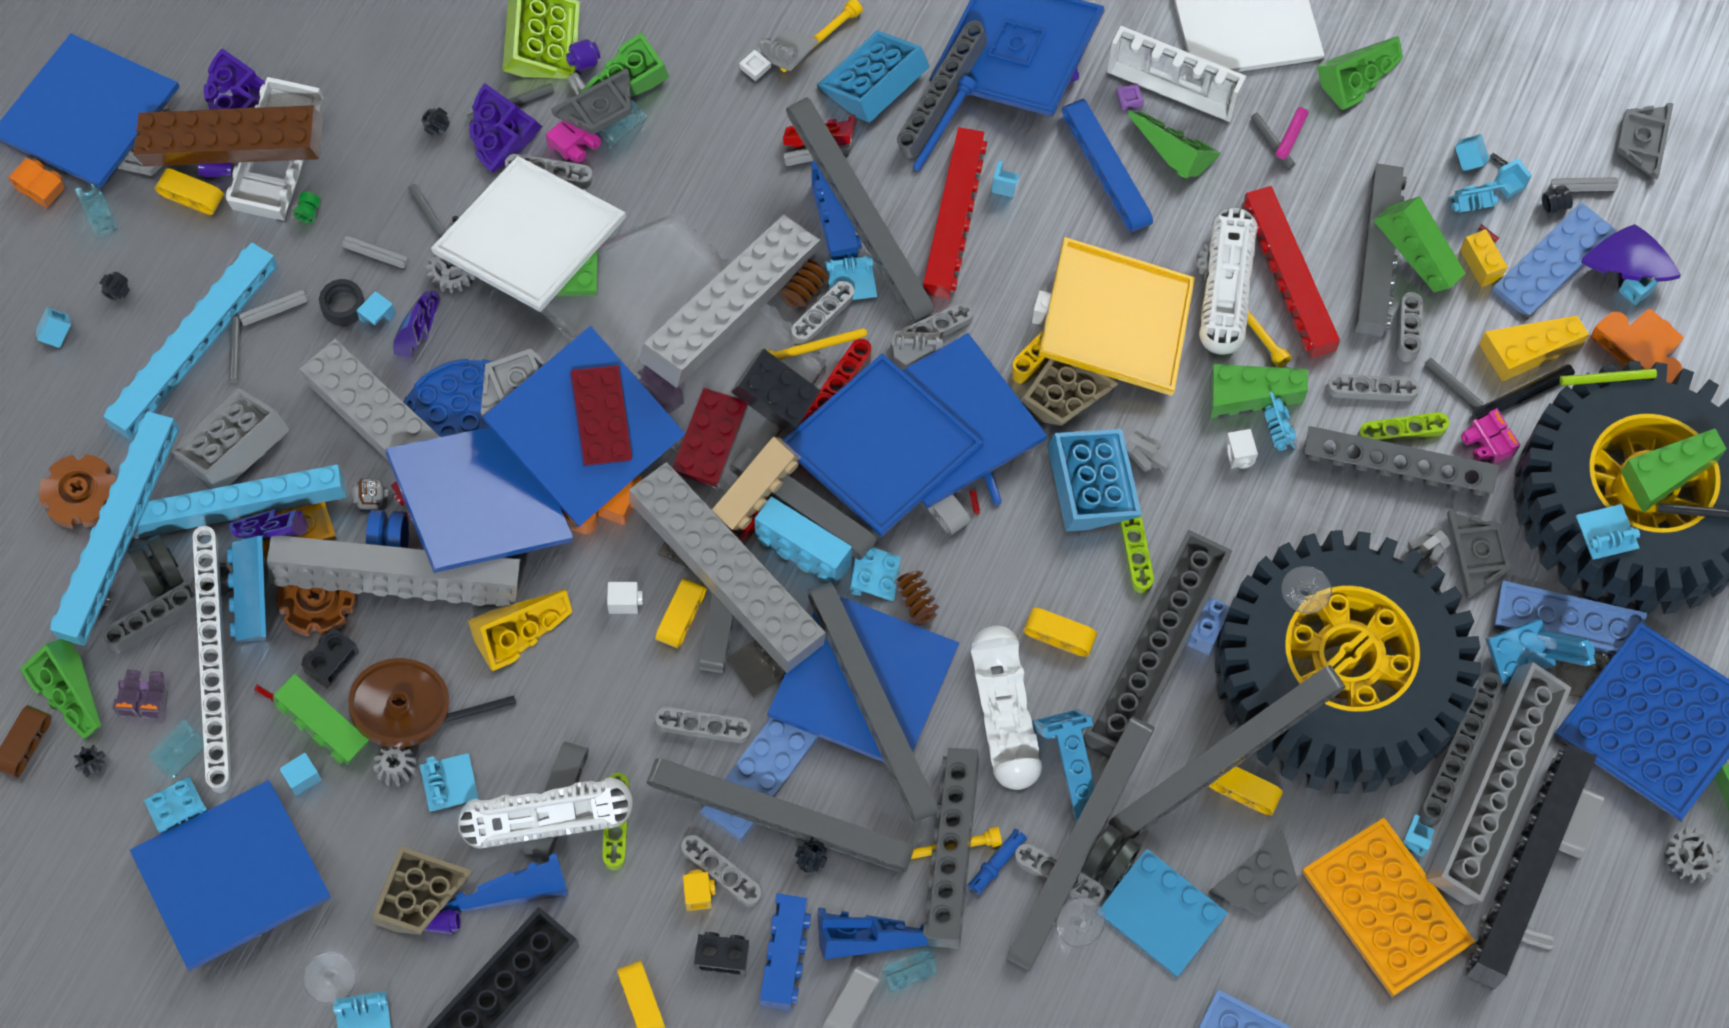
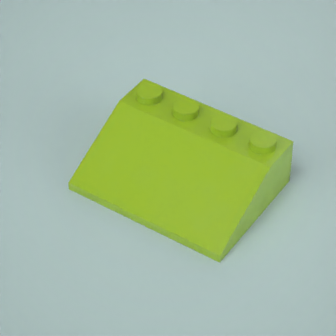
M508 0L502 71L521 77L568 79V76L575 73L574 66L570 67L567 62L566 54L569 53L568 48L570 44L577 42L580 2L576 0Z

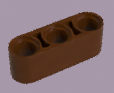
M29 705L22 709L0 746V772L16 779L21 776L51 724L52 716Z

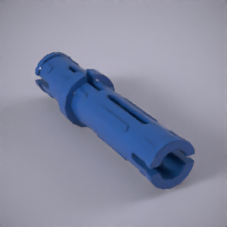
M1014 829L988 862L982 863L980 866L981 870L967 884L972 892L976 889L975 894L980 895L992 879L996 880L999 876L998 872L1013 856L1016 849L1027 840V837L1022 832L1018 834L1019 830Z

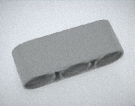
M1409 292L1403 296L1397 311L1396 353L1403 362L1414 361L1422 345L1423 301L1420 295L1414 292ZM1406 305H1410L1414 309L1408 308ZM1405 346H1409V347H1411L1413 350H1409V349H1407Z
M953 494L928 508V511L950 536L971 522L968 513Z
M1584 786L1559 851L1578 859L1582 858L1603 805L1604 794Z
M858 965L828 1015L823 1028H854L877 989L881 977Z

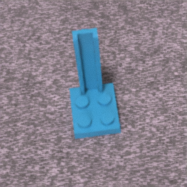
M1535 619L1485 638L1496 674L1500 677L1502 685L1510 683L1516 667L1534 662L1544 670L1556 666L1555 660L1582 666L1596 663L1594 659L1595 650L1588 639L1545 631L1542 619Z
M1080 709L1032 720L1035 732L1046 739L1056 738L1075 823L1078 821L1095 788L1082 731L1086 727L1093 726L1091 716Z

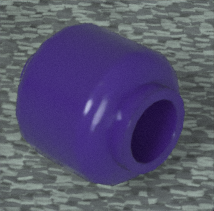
M583 39L570 44L568 48L569 53L566 54L569 66H574L579 72L595 67L598 64V59L601 58L597 44L589 39Z

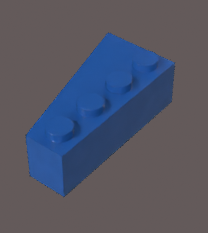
M812 161L811 186L829 257L833 260H840L846 257L847 259L851 257L856 258L858 257V249L862 248L859 235L855 234V228L815 161Z
M776 893V915H773L772 938L768 944V962L764 969L760 1006L791 1011L792 1003L797 1004L799 988H795L796 978L801 979L803 963H799L800 953L805 954L807 938H803L804 928L809 929L811 914L807 913V898Z

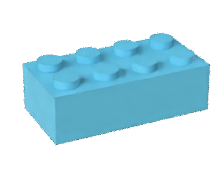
M770 497L755 517V536L757 541L766 548L770 546L776 550L777 554L783 559H790L797 563V566L802 571L813 573L821 583L832 582L834 587H836L851 567L852 546L775 498Z

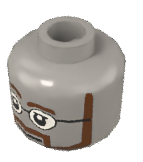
M361 478L357 484H353L352 502L356 503L359 509L378 510L382 507L383 501L388 500V487H383L382 481L378 478Z

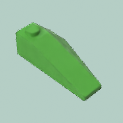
M641 32L625 42L618 49L617 55L611 61H607L602 72L598 76H594L581 92L626 68L630 75L631 97L654 88L670 77L664 63Z
M1399 36L1332 58L1317 66L1321 87L1340 109L1344 110L1359 103L1365 97L1364 94L1370 88H1374L1378 84L1377 81L1384 74H1388L1400 62L1403 54Z
M1129 110L1128 116L1168 165L1176 169V174L1183 178H1188L1189 176L1198 177L1221 153L1198 139L1194 141L1184 138V132L1170 127L1165 128L1166 124L1142 111Z
M59 639L47 643L19 668L31 688L37 694L42 693L49 700L48 705L52 709L57 708L64 715V720L83 739L88 738L101 727L81 658L71 642Z

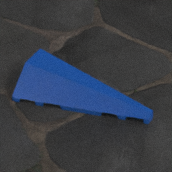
M557 854L550 855L549 861L537 865L536 862L528 864L526 869L509 872L478 885L477 892L465 895L464 892L456 895L457 898L449 900L441 911L453 909V911L464 912L569 896Z
M818 908L819 947L824 959L929 945L927 937L923 936L924 924H921L920 928L905 926V921L866 915V917H849V912L842 911L840 915L826 913V908Z

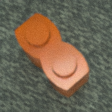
M25 158L8 177L14 188L45 208H48L65 189L62 183L63 178L55 171L49 172L45 170L44 165L36 159L32 161Z

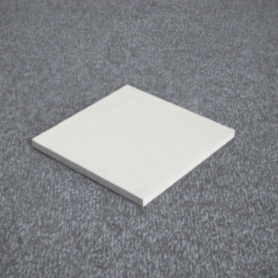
M1173 0L1187 52L1235 72L1324 59L1325 55L1309 0Z
M517 156L431 247V250L435 255L541 312L626 218V213Z

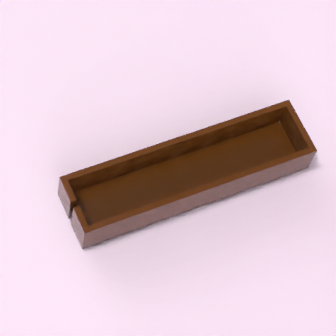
M314 105L138 113L136 132L139 136L135 137L133 155L143 166L319 159L323 116Z

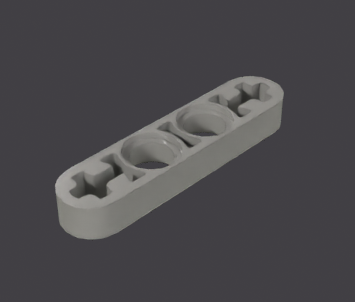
M521 154L509 155L505 160V167L519 156L535 165L543 166L544 170L552 174L557 169H564L566 174L559 178L578 188H586L593 181L591 168L583 164ZM582 173L586 174L583 179H579Z
M844 281L835 284L793 324L789 336L790 341L797 346L809 343L851 303L854 287ZM839 292L844 293L842 296H840V299H838ZM830 303L835 306V309L827 310L823 305ZM817 317L821 320V323L813 324L809 321V318ZM806 328L805 335H803V334H801L800 336L797 335V333H798V334L802 333V332L804 331V329Z
M958 303L898 332H916L919 329H925L928 333H940L941 338L970 324L973 318V309L967 303ZM960 311H962L963 314L967 313V316L965 318L962 315H958ZM943 319L949 325L946 328H939L936 322ZM894 334L891 337L892 351L894 349Z
M1335 374L1331 376L1327 384V391L1331 396L1349 399L1408 402L1414 400L1420 390L1419 383L1409 377ZM1335 382H1338L1342 387L1340 390L1337 389ZM1349 382L1352 383V384H1351V387H1350V391L1348 390V389H1349V386H1348ZM1364 383L1367 385L1368 390L1361 392L1356 389L1355 384ZM1379 385H1389L1391 392L1383 393L1380 391ZM1405 386H1409L1412 392L1407 393V389H1405Z
M670 707L659 709L655 715L657 728L667 733L733 743H744L751 735L749 722L742 718ZM665 715H670V719L674 721H668V724L665 725L661 719H664ZM677 716H681L680 727H676V721H678ZM688 718H695L698 721V725L693 729H688L684 726V722ZM711 722H720L723 726L722 729L717 733L711 732L708 729ZM726 723L730 724V729H734L729 730V734H725ZM739 726H743V730L746 731L742 732L741 736L736 735L735 731Z
M689 835L683 839L681 851L687 860L703 872H708L709 878L714 880V882L744 906L754 907L759 904L762 892L757 883L700 837ZM697 843V850L703 854L700 861L697 860L699 859L697 852L694 850L690 851V853L688 852L687 844L694 845ZM715 857L719 861V865L715 869L706 868L704 862L707 858ZM727 873H735L738 876V881L733 885H728L724 882V876ZM743 881L746 882L743 886L747 891L755 890V899L751 897L745 899L746 893L740 888Z
M1030 844L1020 845L1016 849L1014 856L1015 862L1020 868L1045 882L1049 875L1042 872L1041 866L1044 863L1055 865L1057 861L1056 858ZM1030 852V858L1037 861V857H1040L1037 868L1033 867L1035 862L1031 859L1021 860L1022 855L1020 853ZM1080 873L1077 885L1073 887L1069 895L1086 905L1096 906L1101 903L1104 897V888L1096 880ZM1082 881L1085 882L1084 888L1088 891H1091L1093 888L1096 889L1097 896H1094L1092 899L1089 898V892L1082 889L1081 893L1077 892Z

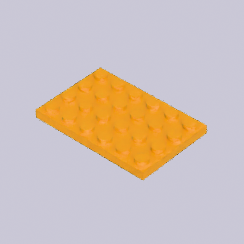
M1384 817L1301 871L1391 997L1399 994L1476 942L1437 888L1426 880V873Z

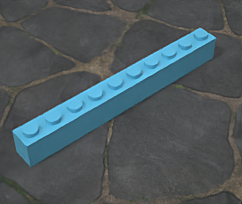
M252 242L240 252L238 259L226 268L221 279L211 286L209 293L197 302L195 309L181 321L180 327L174 334L172 333L167 337L165 344L152 355L150 362L145 368L140 369L133 382L122 390L116 402L108 406L103 417L110 428L129 440L133 439L138 432L139 422L145 417L146 412L155 413L231 323V317L237 316L278 266L274 255Z
M147 411L145 417L140 420L137 435L129 444V453L119 467L117 480L110 487L109 498L106 504L101 507L97 525L90 532L89 543L81 552L77 570H74L71 575L69 588L61 597V606L51 620L50 631L57 638L85 646L180 430L174 418Z
M337 464L148 501L131 540L250 517L273 509L281 511L347 498L345 476Z

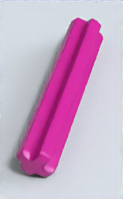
M1303 107L1297 108L1275 153L1276 157L1282 160L1287 159L1308 115L1307 109H1303Z

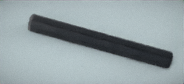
M1567 364L1474 409L1472 416L1474 419L1479 420L1496 408L1499 412H1502L1559 384L1560 376L1574 375L1575 370L1570 364Z

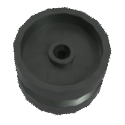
M159 534L147 540V546L152 553L151 556L148 557L140 545L127 550L152 597L164 592L165 587L159 578L164 575L168 584L172 587L184 582L177 569L179 566L169 547H165Z
M1110 826L1101 837L1081 872L1093 879L1105 868L1100 879V885L1111 892L1131 869L1142 847L1130 838L1118 849L1123 833L1113 826Z

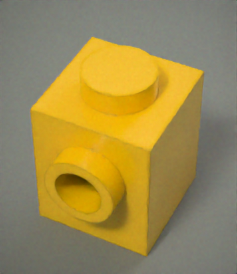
M692 870L688 874L683 875L686 910L711 909V895H716L714 880H709L708 872Z

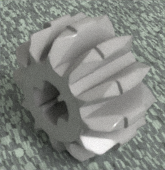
M389 747L390 750L388 751L381 748L382 756H375L374 760L377 764L373 766L374 771L378 773V780L382 781L385 779V783L388 786L393 781H395L396 786H400V780L402 779L409 782L410 779L407 774H415L416 770L412 766L417 764L416 759L412 757V751L410 749L405 750V747L397 749ZM393 763L395 768H391L390 765Z

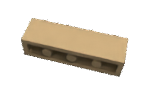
M773 437L712 511L732 530L739 531L740 529H745L751 523L752 519L750 517L755 511H760L767 503L766 498L771 492L775 493L782 486V479L787 473L791 474L798 467L797 461L801 457L780 438Z

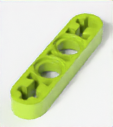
M1441 412L1368 421L1361 425L1358 436L1389 443L1437 437L1446 433L1450 422L1449 418ZM1435 420H1437L1439 424H1442L1441 428H1438V425L1434 424ZM1418 423L1421 426V431H1412L1409 428V424ZM1386 427H1396L1398 429V434H1388L1386 431ZM1366 430H1369L1370 433H1374L1373 436L1369 437L1368 434H1365Z
M1141 515V517L1132 520L1133 525L1129 526V520L1119 522L1131 585L1136 592L1146 593L1153 586L1154 575ZM1130 532H1136L1140 535L1141 539L1138 542H1132L1128 539L1127 535ZM1134 554H1141L1145 558V562L1136 564L1132 561V556ZM1143 570V578L1144 580H1148L1146 585H1142L1141 582H1137L1140 578L1139 571Z
M614 773L609 776L621 780L630 790L629 780L626 775ZM628 819L617 827L623 831L619 839H611L608 836L612 828L604 829L602 857L604 865L610 870H619L625 864ZM612 846H617V855L621 857L616 859V863H611V859L607 858L612 856Z

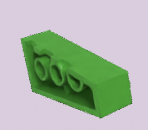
M1420 196L1390 205L1373 219L1433 292L1451 288L1466 274Z
M1214 364L1210 375V418H1216L1223 414H1239L1240 411L1262 410V408L1268 405H1273L1270 392H1273L1276 398H1281L1284 406L1304 403L1308 392V369Z
M1712 429L1628 459L1621 473L1644 513L1654 504L1665 499L1670 493L1681 488L1693 477L1695 478L1717 463L1727 448L1717 430Z
M293 674L273 695V705L282 714L287 715L293 720L292 722L300 730H305L312 736L311 739L318 746L327 748L331 752L330 756L339 764L344 762L348 766L368 745L369 739L364 737L357 728L296 674Z

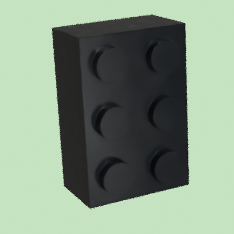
M764 348L754 356L731 390L732 394L787 434L797 428L821 392L820 389Z

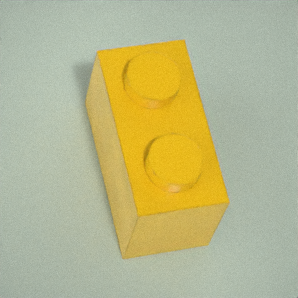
M1485 229L1465 237L1460 252L1481 288L1500 281L1508 266L1487 230Z

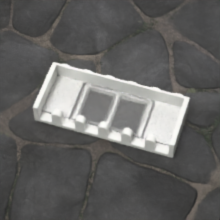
M1120 26L1112 42L1107 73L1138 84L1228 122H1231L1237 110L1246 76L1123 26Z
M267 77L265 84L260 89L261 98L259 104H256L254 108L314 105L320 112L324 97L320 88ZM304 160L239 162L238 166H235L233 170L234 180L232 186H229L226 192V199L232 210L285 221Z

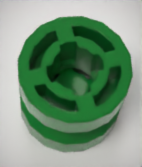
M301 192L297 200L299 204L295 206L293 216L301 222L314 223L317 216L316 210L319 209L322 201L319 196L313 193Z

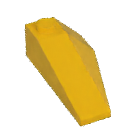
M563 589L488 611L468 620L476 646L490 670L495 671L520 658V654L529 646H534L538 642L537 639L546 631H551L572 613V608L567 590Z

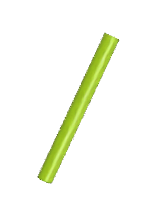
M1656 369L1560 376V385L1651 379L1657 377Z

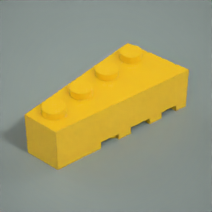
M1571 316L1485 331L1479 345L1503 382L1583 347L1589 333L1578 316Z

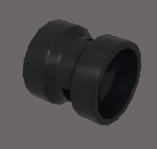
M1567 187L1557 189L1556 192L1548 191L1543 193L1542 205L1547 214H1553L1558 209H1571L1573 198L1570 190Z

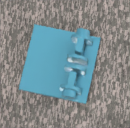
M1497 181L1478 187H1475V185L1464 187L1454 191L1455 195L1448 197V200L1454 199L1455 203H1452L1453 212L1457 211V213L1474 211L1475 206L1478 210L1494 207L1495 204H1498V197L1493 194V191L1505 187L1506 184L1498 185Z
M865 255V257H851L848 259L846 257L840 260L830 259V261H825L826 272L829 276V290L838 282L844 281L854 287L852 300L877 297L872 267L873 259L871 256ZM839 292L838 299H840V296H842L844 293Z
M1270 392L1273 405L1265 407L1264 415L1268 428L1271 429L1270 434L1274 447L1278 451H1283L1287 448L1286 445L1291 444L1296 449L1294 440L1297 439V435L1293 426H1290L1288 421L1291 418L1286 405L1284 406L1281 398H1276L1273 392Z
M1622 504L1575 516L1593 560L1639 549L1636 538L1640 537V532L1638 528L1634 529L1631 527Z
M872 547L862 560L855 558L850 585L852 594L861 595L862 592H866L894 601L896 591L894 581L898 578L901 557Z
M469 753L438 761L435 757H429L426 759L425 764L420 765L429 812L465 804L472 799L478 798Z
M190 776L144 800L160 834L176 827V823L182 824L181 821L184 819L188 821L189 816L192 819L207 811Z
M387 991L335 999L333 1009L337 1018L338 1028H391Z

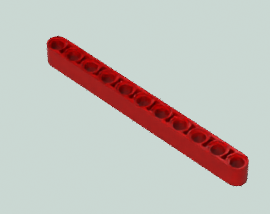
M856 339L852 342L821 387V392L799 425L819 409V406L823 405L838 392L831 388L840 387L842 389L870 364L871 344L866 339ZM863 351L866 354L858 355L856 352ZM851 369L853 372L846 373L844 370ZM798 467L791 474L787 473V475L792 477L798 469ZM755 511L752 515L751 523L743 530H732L727 526L732 533L741 535L738 539L744 546L755 532V517L760 511Z

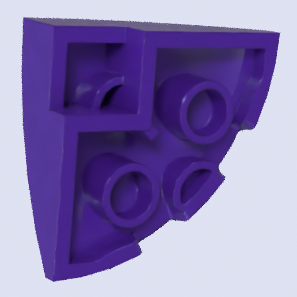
M222 48L212 60L208 68L207 84H204V98L209 110L254 108L256 104H259L261 98L260 89L265 84V81L259 78L253 69Z
M486 83L480 88L472 106L474 110L473 122L469 123L470 138L477 150L475 153L484 166L492 173L505 165V160L509 155L521 152L543 127Z
M1636 224L1625 227L1603 240L1586 254L1581 261L1584 265L1605 274L1608 270L1622 273V278L1640 281L1642 277H1654L1656 282L1679 279L1681 276L1675 263L1664 248L1650 234Z
M433 290L424 292L410 308L393 342L394 354L412 358L415 348H419L421 338L428 339L441 300L438 292Z
M273 509L229 523V530L233 536L240 539L262 536V541H270L273 536H301L309 528L302 510L298 512L293 510L277 515L276 510Z

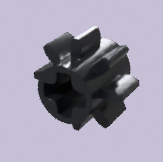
M440 107L437 110L429 108L421 119L425 127L424 131L431 136L445 133L450 124L449 117L446 116L447 112Z
M118 272L109 273L108 275L104 274L99 282L102 285L101 293L113 301H116L118 298L121 299V297L125 298L130 291V288L127 287L128 279Z
M92 745L91 748H84L82 746L80 753L74 755L76 761L79 762L74 767L78 772L83 770V774L87 778L90 774L99 776L101 768L107 766L101 760L106 755L103 750L97 752L95 745Z
M815 841L804 842L803 846H798L794 855L798 858L796 863L799 868L808 873L818 872L820 867H824L828 859L824 856L826 852L824 847Z

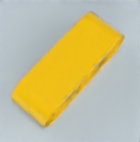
M170 168L165 169L154 187L155 191L161 196L208 215L214 214L224 197V193L216 186Z
M1043 331L1013 360L1011 376L1015 382L1019 384L1029 382L1050 360L1049 358L1033 354L1034 352H1039ZM1023 367L1026 368L1027 371H1020L1018 370V368Z
M685 578L681 580L659 625L655 640L677 649L681 647L704 599L707 587Z
M1036 607L1031 609L1023 632L1031 638L1082 657L1090 655L1098 635L1096 630L1089 626Z
M1237 766L1209 785L1213 790L1265 815L1274 814L1283 795L1282 789Z
M641 960L616 969L637 1028H665Z

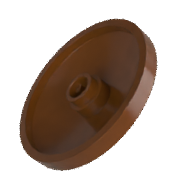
M406 658L387 659L369 666L355 679L349 692V714L355 728L374 743L396 748L414 746L434 736L445 723L449 711V692L442 677L430 666Z

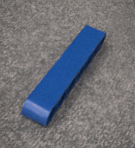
M1080 99L1063 106L1062 114L1068 127L1127 229L1132 233L1152 225L1153 217L1148 206L1087 101Z

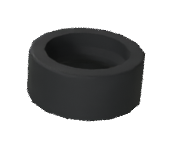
M347 279L333 280L326 284L320 292L319 304L322 314L327 321L334 325L344 326L359 320L357 309L365 302L360 287ZM338 293H351L355 296V305L347 311L334 312L329 308L328 303L330 299Z

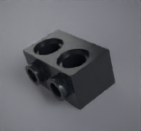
M332 627L329 632L322 634L318 645L313 651L310 650L305 654L301 666L307 675L328 689L359 653L355 642ZM336 644L342 645L339 650H331L332 646ZM326 663L324 668L315 669L317 664Z
M705 932L704 935L698 934L694 959L695 971L746 977L750 948L749 940H745V937L741 935H730V938L719 937L720 934L715 932ZM706 947H714L717 950L712 956H706L702 953ZM736 949L742 952L741 957L738 959H731L728 956L731 950Z

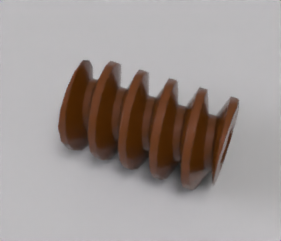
M808 259V263H805L802 269L797 271L796 276L791 278V282L786 284L785 289L780 291V296L788 306L794 309L797 306L805 308L807 304L804 299L811 301L812 296L810 293L817 295L818 290L816 287L823 288L824 284L822 281L828 282L829 276L819 263Z
M921 570L903 574L894 581L897 585V591L901 593V599L905 601V607L910 609L909 615L913 618L915 625H922L932 621L937 616L935 611L940 607L939 604L931 605L935 600V596H927L931 592V588H923L927 584V580H919L923 575Z

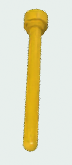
M857 0L847 1L843 12L812 37L819 41L815 47L848 18H856L863 12V7ZM780 67V70H781L782 72H787V71H788V70L783 69V68Z
M1248 310L1247 323L1271 352V361L1277 368L1285 366L1292 359V356L1286 349L1276 345Z
M860 328L775 352L773 350H766L779 360L863 338L867 336L868 332L865 328Z
M999 827L988 828V831H984L982 835L972 836L971 847L983 844L992 846V848L1001 846L1002 839ZM950 843L945 848L953 850L957 847V844ZM937 844L915 848L911 859L932 855V850H937Z

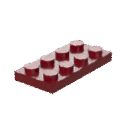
M619 365L571 370L570 378L583 467L631 461L632 455Z
M703 388L672 467L679 476L718 487L749 405L737 397Z

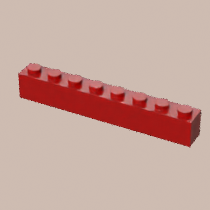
M962 127L957 129L923 282V288L927 295L950 299L951 291H956L958 278L955 277V272H960L963 258H960L959 254L960 251H965L967 238H963L964 231L969 232L971 218L967 217L969 212L973 213L975 199H972V194L978 191L979 179H976L977 173H982L984 160H980L981 154L985 155L988 141H984V131Z
M1272 186L1247 192L1242 203V209L1249 212L1256 220L1258 227L1256 235L1259 240L1260 252L1265 254L1267 258L1268 270L1275 276L1276 288L1279 293L1282 292L1285 309L1293 317V327L1301 335V344L1304 351H1308L1310 358L1337 351L1340 338Z

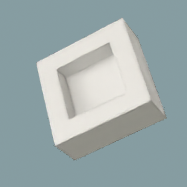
M754 50L739 63V68L756 81L771 68V62Z

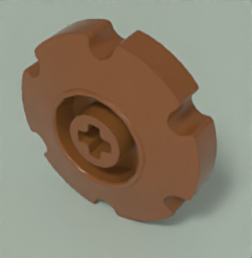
M85 454L80 460L71 455L57 461L49 468L51 476L43 478L40 483L39 499L43 508H49L47 514L50 519L65 528L74 529L79 523H82L85 528L96 525L100 518L99 511L109 498L110 487L117 480L115 474H109L111 472L109 465L93 455Z
M294 585L279 586L276 595L279 613L281 615L287 614L284 618L286 625L294 632L308 637L314 631H319L322 636L325 632H329L332 627L336 630L341 629L347 623L344 616L347 613H354L357 595L349 591H327L323 588L315 587L303 589Z

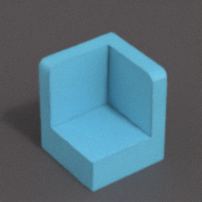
M1482 134L1460 139L1455 145L1463 171L1482 167L1489 160Z
M1518 158L1501 167L1495 181H1497L1498 185L1506 184L1500 190L1508 199L1526 189L1532 175Z
M999 160L993 177L992 193L1013 198L1020 174L1002 170L1003 161Z
M1644 277L1640 281L1625 279L1619 292L1634 306H1637L1656 289L1659 282H1656L1654 279L1649 283Z
M376 291L357 309L359 320L362 323L368 320L373 325L377 324L382 317L391 321L396 315L393 304Z
M46 307L36 328L37 340L55 347H61L71 326L69 314Z
M306 753L280 768V772L295 796L322 780Z
M1415 814L1402 842L1409 851L1424 857L1432 843L1431 839L1434 829L1419 823L1420 816Z

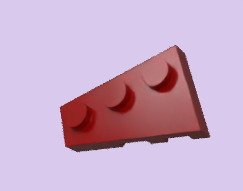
M856 115L848 116L847 121L837 122L835 118L829 119L825 123L838 146L851 144L857 124ZM794 126L786 127L783 135L784 146L800 147L804 145Z

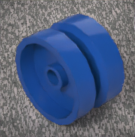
M371 510L367 521L366 544L408 548L409 520L407 512L393 511L388 519L385 511Z

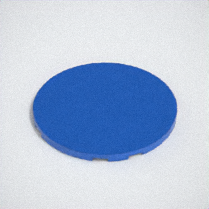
M461 359L440 365L426 373L414 384V388L405 397L403 403L440 437L488 428V424L482 419L480 414L485 364L493 361Z

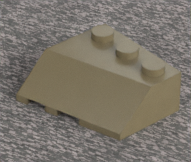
M1050 359L1021 402L1036 421L1062 426L1118 386L1119 383L1108 376Z
M400 846L373 912L372 924L394 932L421 935L473 871Z

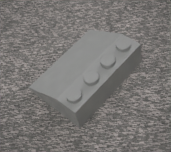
M238 388L171 449L170 453L211 489L230 486L255 461L264 456L266 451L276 442L280 441L290 429L276 410Z

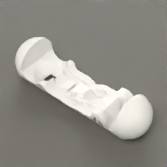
M1240 208L1225 209L1217 214L1212 222V238L1209 246V276L1202 305L1199 336L1201 343L1208 351L1219 355L1236 352L1246 339L1250 277L1253 257L1255 256V238L1258 227L1254 217L1249 212Z
M992 625L977 632L971 642L970 649L984 712L993 774L1002 786L1013 790L1028 788L1038 780L1043 766L1041 760H1039L1037 736L1034 733L1031 716L1027 710V697L1023 681L1024 670L1019 660L1018 638L1010 629ZM1002 666L1004 673L992 675L991 667Z
M611 777L605 778V780L600 782H578L571 786L552 789L542 794L529 793L517 796L506 794L491 800H478L476 798L468 801L462 807L458 817V830L467 844L481 849L546 837L614 828L620 826L629 818L633 807V799L628 787L622 781ZM493 818H501L502 830L493 829Z

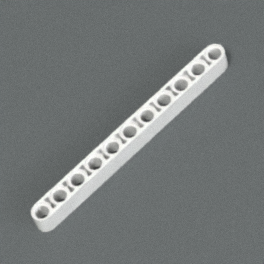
M201 526L193 533L205 778L212 791L223 793L230 788L232 778L219 545L213 529L208 526ZM204 536L212 537L207 544H201L200 540ZM204 560H213L211 566L201 567V563ZM206 583L214 584L213 589L210 591L202 590ZM209 606L216 607L214 613L210 615L203 614L205 608ZM207 631H217L215 637L211 639L205 638ZM217 654L218 658L215 662H206L208 655ZM216 677L220 679L218 685L214 687L207 686V682L211 678ZM217 701L221 703L218 710H208L212 702ZM221 726L222 731L216 736L210 735L212 727ZM216 750L224 752L219 760L211 759L212 753ZM216 775H224L225 780L219 785L212 783Z

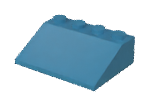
M877 30L817 84V87L850 114L856 115V118L870 123L917 78L921 77L930 66L921 46Z
M1122 429L1063 432L1053 435L1047 448L1066 532L1091 530L1141 517L1142 513Z
M255 536L232 542V548L227 549L228 563H233V573H228L229 588H234V597H229L230 612H235V622H230V636L236 637V642L266 641L262 536Z
M1146 849L1097 914L1178 978L1223 923L1228 912Z

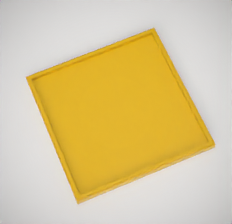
M1064 237L1060 248L1038 355L1172 396L1176 387L1195 277Z

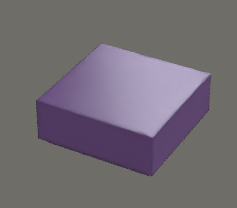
M1138 84L1116 88V95L1122 111L1143 107L1144 101Z

